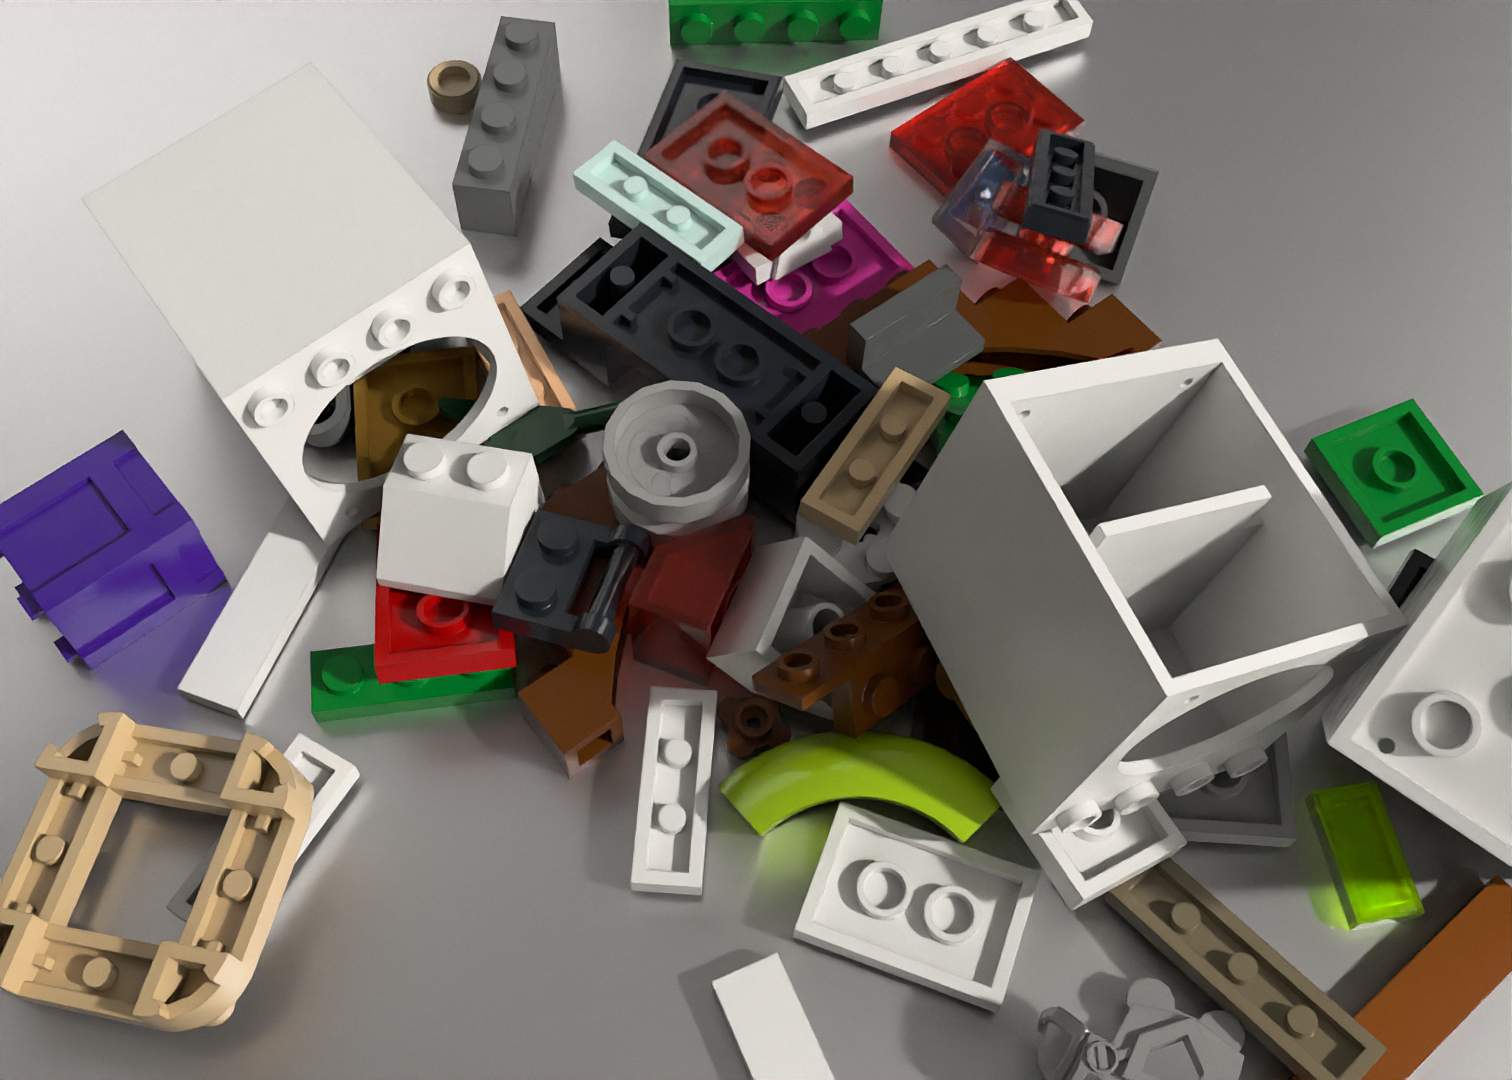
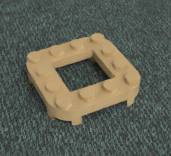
M123 712L98 713L97 724L80 731L60 749L49 743L34 767L49 778L0 882V988L28 1002L160 1031L180 1032L200 1026H218L225 1022L232 1014L236 1000L246 989L257 966L310 823L314 797L313 786L268 740L256 734L246 732L241 741L136 724ZM122 798L228 816L178 943L161 940L160 945L67 927Z

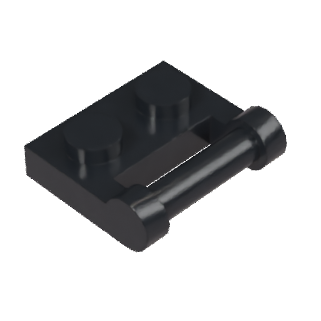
M538 509L491 611L493 627L589 653H606L609 651L617 631L613 623L635 564H640L646 557L651 544L650 536L646 531L632 524H621L612 528ZM594 556L609 559L588 612L582 613L579 616L571 615Z

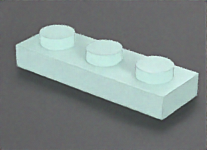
M615 139L572 173L577 191L631 229L642 223L711 272L744 244V231L741 225Z

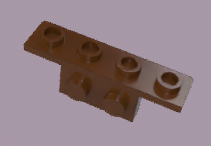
M898 581L883 592L873 595L867 602L841 619L829 623L822 631L799 646L781 654L777 660L752 675V684L755 692L800 711L806 710L831 693L834 729L856 739L936 681V665L940 659Z

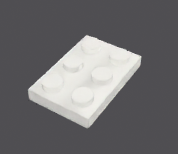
M840 801L798 917L793 937L997 1013L1003 1003L1041 872Z

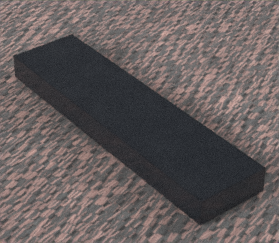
M1046 129L1038 131L1032 151L1021 228L1085 245L1092 225L1095 145H1093V142Z

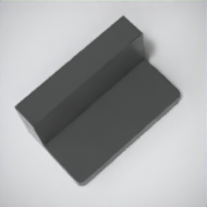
M945 264L852 322L849 328L845 360L861 377L880 390L895 367L929 384H933L982 352L985 339L956 310L962 279Z

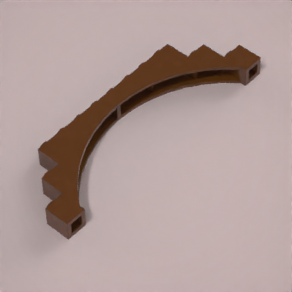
M928 259L911 271H900L888 281L883 289L865 300L862 298L854 300L834 320L819 329H808L801 335L857 373L845 360L850 324L939 268ZM1020 276L1001 289L998 287L991 288L975 304L960 290L956 310L985 339V344L982 352L951 372L961 373L965 376L992 375L994 371L1001 368H1018L1026 372H1034L1159 349L1162 340L1113 294L1093 307L1088 304L1081 306L1066 321ZM604 460L599 464L597 470L574 484L567 483L555 489L547 497L542 509L612 528L621 525L615 517L609 498ZM649 546L644 561L640 564H635L613 620L617 631L609 651L603 654H594L547 642L563 663L558 666L556 664H549L539 669L527 680L524 689L517 693L524 720L569 779L624 741L622 718L616 709L618 676L632 621L645 587L666 550ZM594 556L571 615L579 616L582 613L588 612L609 559Z

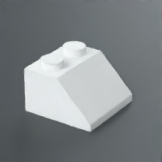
M407 434L383 485L376 579L379 585L494 606L538 509H543L546 501L532 453Z
M807 536L756 547L706 659L752 693L769 698L753 690V674L777 660L781 654L794 649L822 631L829 623L837 621L855 610L876 593ZM831 693L804 711L834 721Z

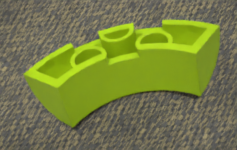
M867 730L856 739L839 731H831L785 742L759 754L738 767L717 785L732 805L761 836H765L774 827L792 815L810 807L842 799H869L884 801L914 811L939 826L957 843H964L1001 806L990 790L995 782L962 758L943 748L916 738L891 732Z

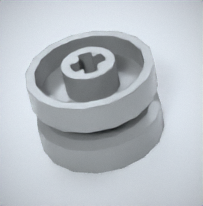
M669 380L642 387L623 400L606 424L602 451L607 472L608 494L615 517L620 524H632L646 531L651 539L650 546L656 549L690 551L714 544L736 527L748 506L751 435L742 412L724 393L699 382Z

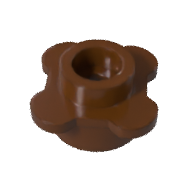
M755 694L740 700L734 697H726L719 703L717 718L726 725L728 737L727 751L732 757L746 760L791 740V728L782 722L778 710L780 702ZM752 718L758 719L760 726L758 728H751L748 726V721Z

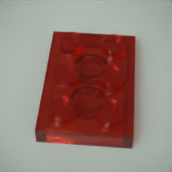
M1009 57L892 130L889 147L952 204L989 153L994 154L1017 178L1030 169L1032 151L1039 130L1046 129L1078 138L1081 136L1085 120L1012 57Z
M725 90L643 154L645 161L741 225L744 231V242L771 262L853 193V176Z

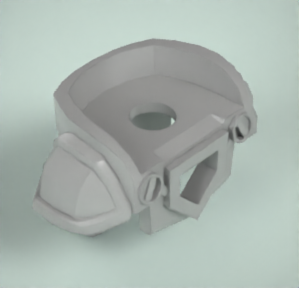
M1145 977L1134 981L1125 994L1123 1005L1125 1018L1114 1040H1106L1091 1033L1080 1020L1060 1006L1050 1007L1042 1011L1037 1024V1031L1041 1033L1037 1066L1046 1080H1239L1244 1061V1055L1239 1051L1244 1046L1245 1032L1240 1021L1229 1012L1214 1010L1205 1013L1198 1020L1175 1009V999L1170 988L1159 979Z

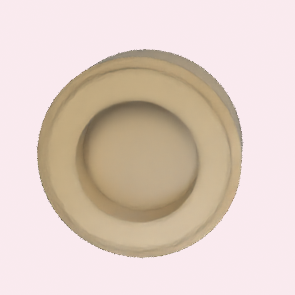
M450 60L438 64L430 71L427 77V87L430 100L437 109L450 114L465 113L474 109L482 83L481 74L474 65L462 60Z

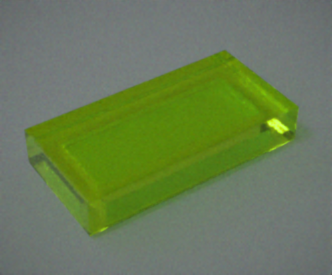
M1376 781L1311 792L1304 801L1350 931L1414 920L1424 914V908Z

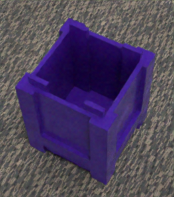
M124 430L119 431L0 504V558L4 556L22 580L21 584L14 587L20 595L16 599L32 621L45 613L63 636L53 643L68 663L80 656L87 666L93 670L228 581L200 535V531L191 516L145 460Z

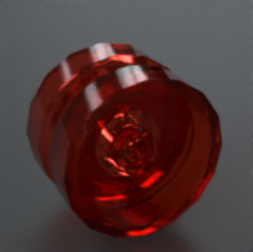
M1001 178L990 205L994 214L1021 225L1027 187ZM1092 212V225L1085 245L1021 228L1018 236L994 227H988L980 230L970 258L1028 283L1091 304L1102 279V274L1097 267L1071 257L1074 246L1100 256L1112 254L1124 225Z

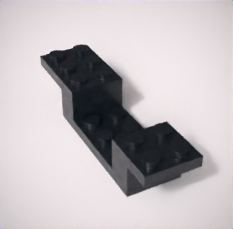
M639 223L614 247L599 237L520 307L534 332L607 386H610L623 372L633 365L656 383L669 380L699 382L724 393L742 412L751 435L749 491L795 525L800 501L879 391L873 384L711 271L698 264L642 223ZM913 460L899 482L911 486L924 480L929 470L916 460ZM869 526L859 542H863L866 534L877 535L876 530ZM896 579L892 583L882 585L881 589L886 590L899 580Z

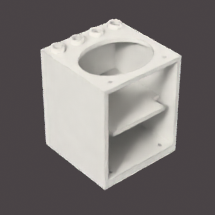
M312 62L81 198L220 399L327 546L382 510L383 485L389 475L388 472L364 481L332 484L315 480L304 471L302 454L307 436L320 413L346 385L349 386L411 345L442 337H467L489 362L490 370L478 400L461 422L443 439L480 445L489 439L490 436L540 405L470 242Z
M1218 338L984 380L882 548L1030 835L1057 826L1062 834H1070L1098 820L1102 816V811L1117 807L1121 815L1130 814L1155 801L1160 795L1159 792L1173 789L1176 796H1183L1208 784L1214 779V774L1227 771L1230 778H1237L1255 770L1268 760L1264 752L1266 748L1409 625Z
M1511 481L1477 500L1399 608L1409 625L1350 676L1321 718L1326 741L1329 745L1512 867Z

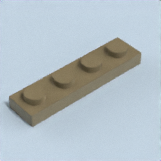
M1170 857L1106 892L1104 900L1226 1012H1229L1238 1019L1248 1032L1301 1080H1361L1388 1049Z

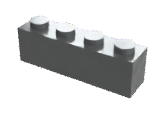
M505 16L500 18L452 182L460 227L463 230L517 236L560 73L555 22Z

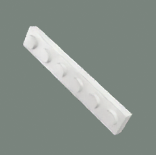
M1023 0L785 76L783 93L805 130L1087 38L1090 35L1093 20L1078 0Z

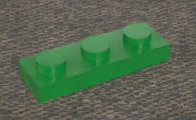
M374 644L310 651L311 713L317 723L517 698L514 667L379 684L374 667Z

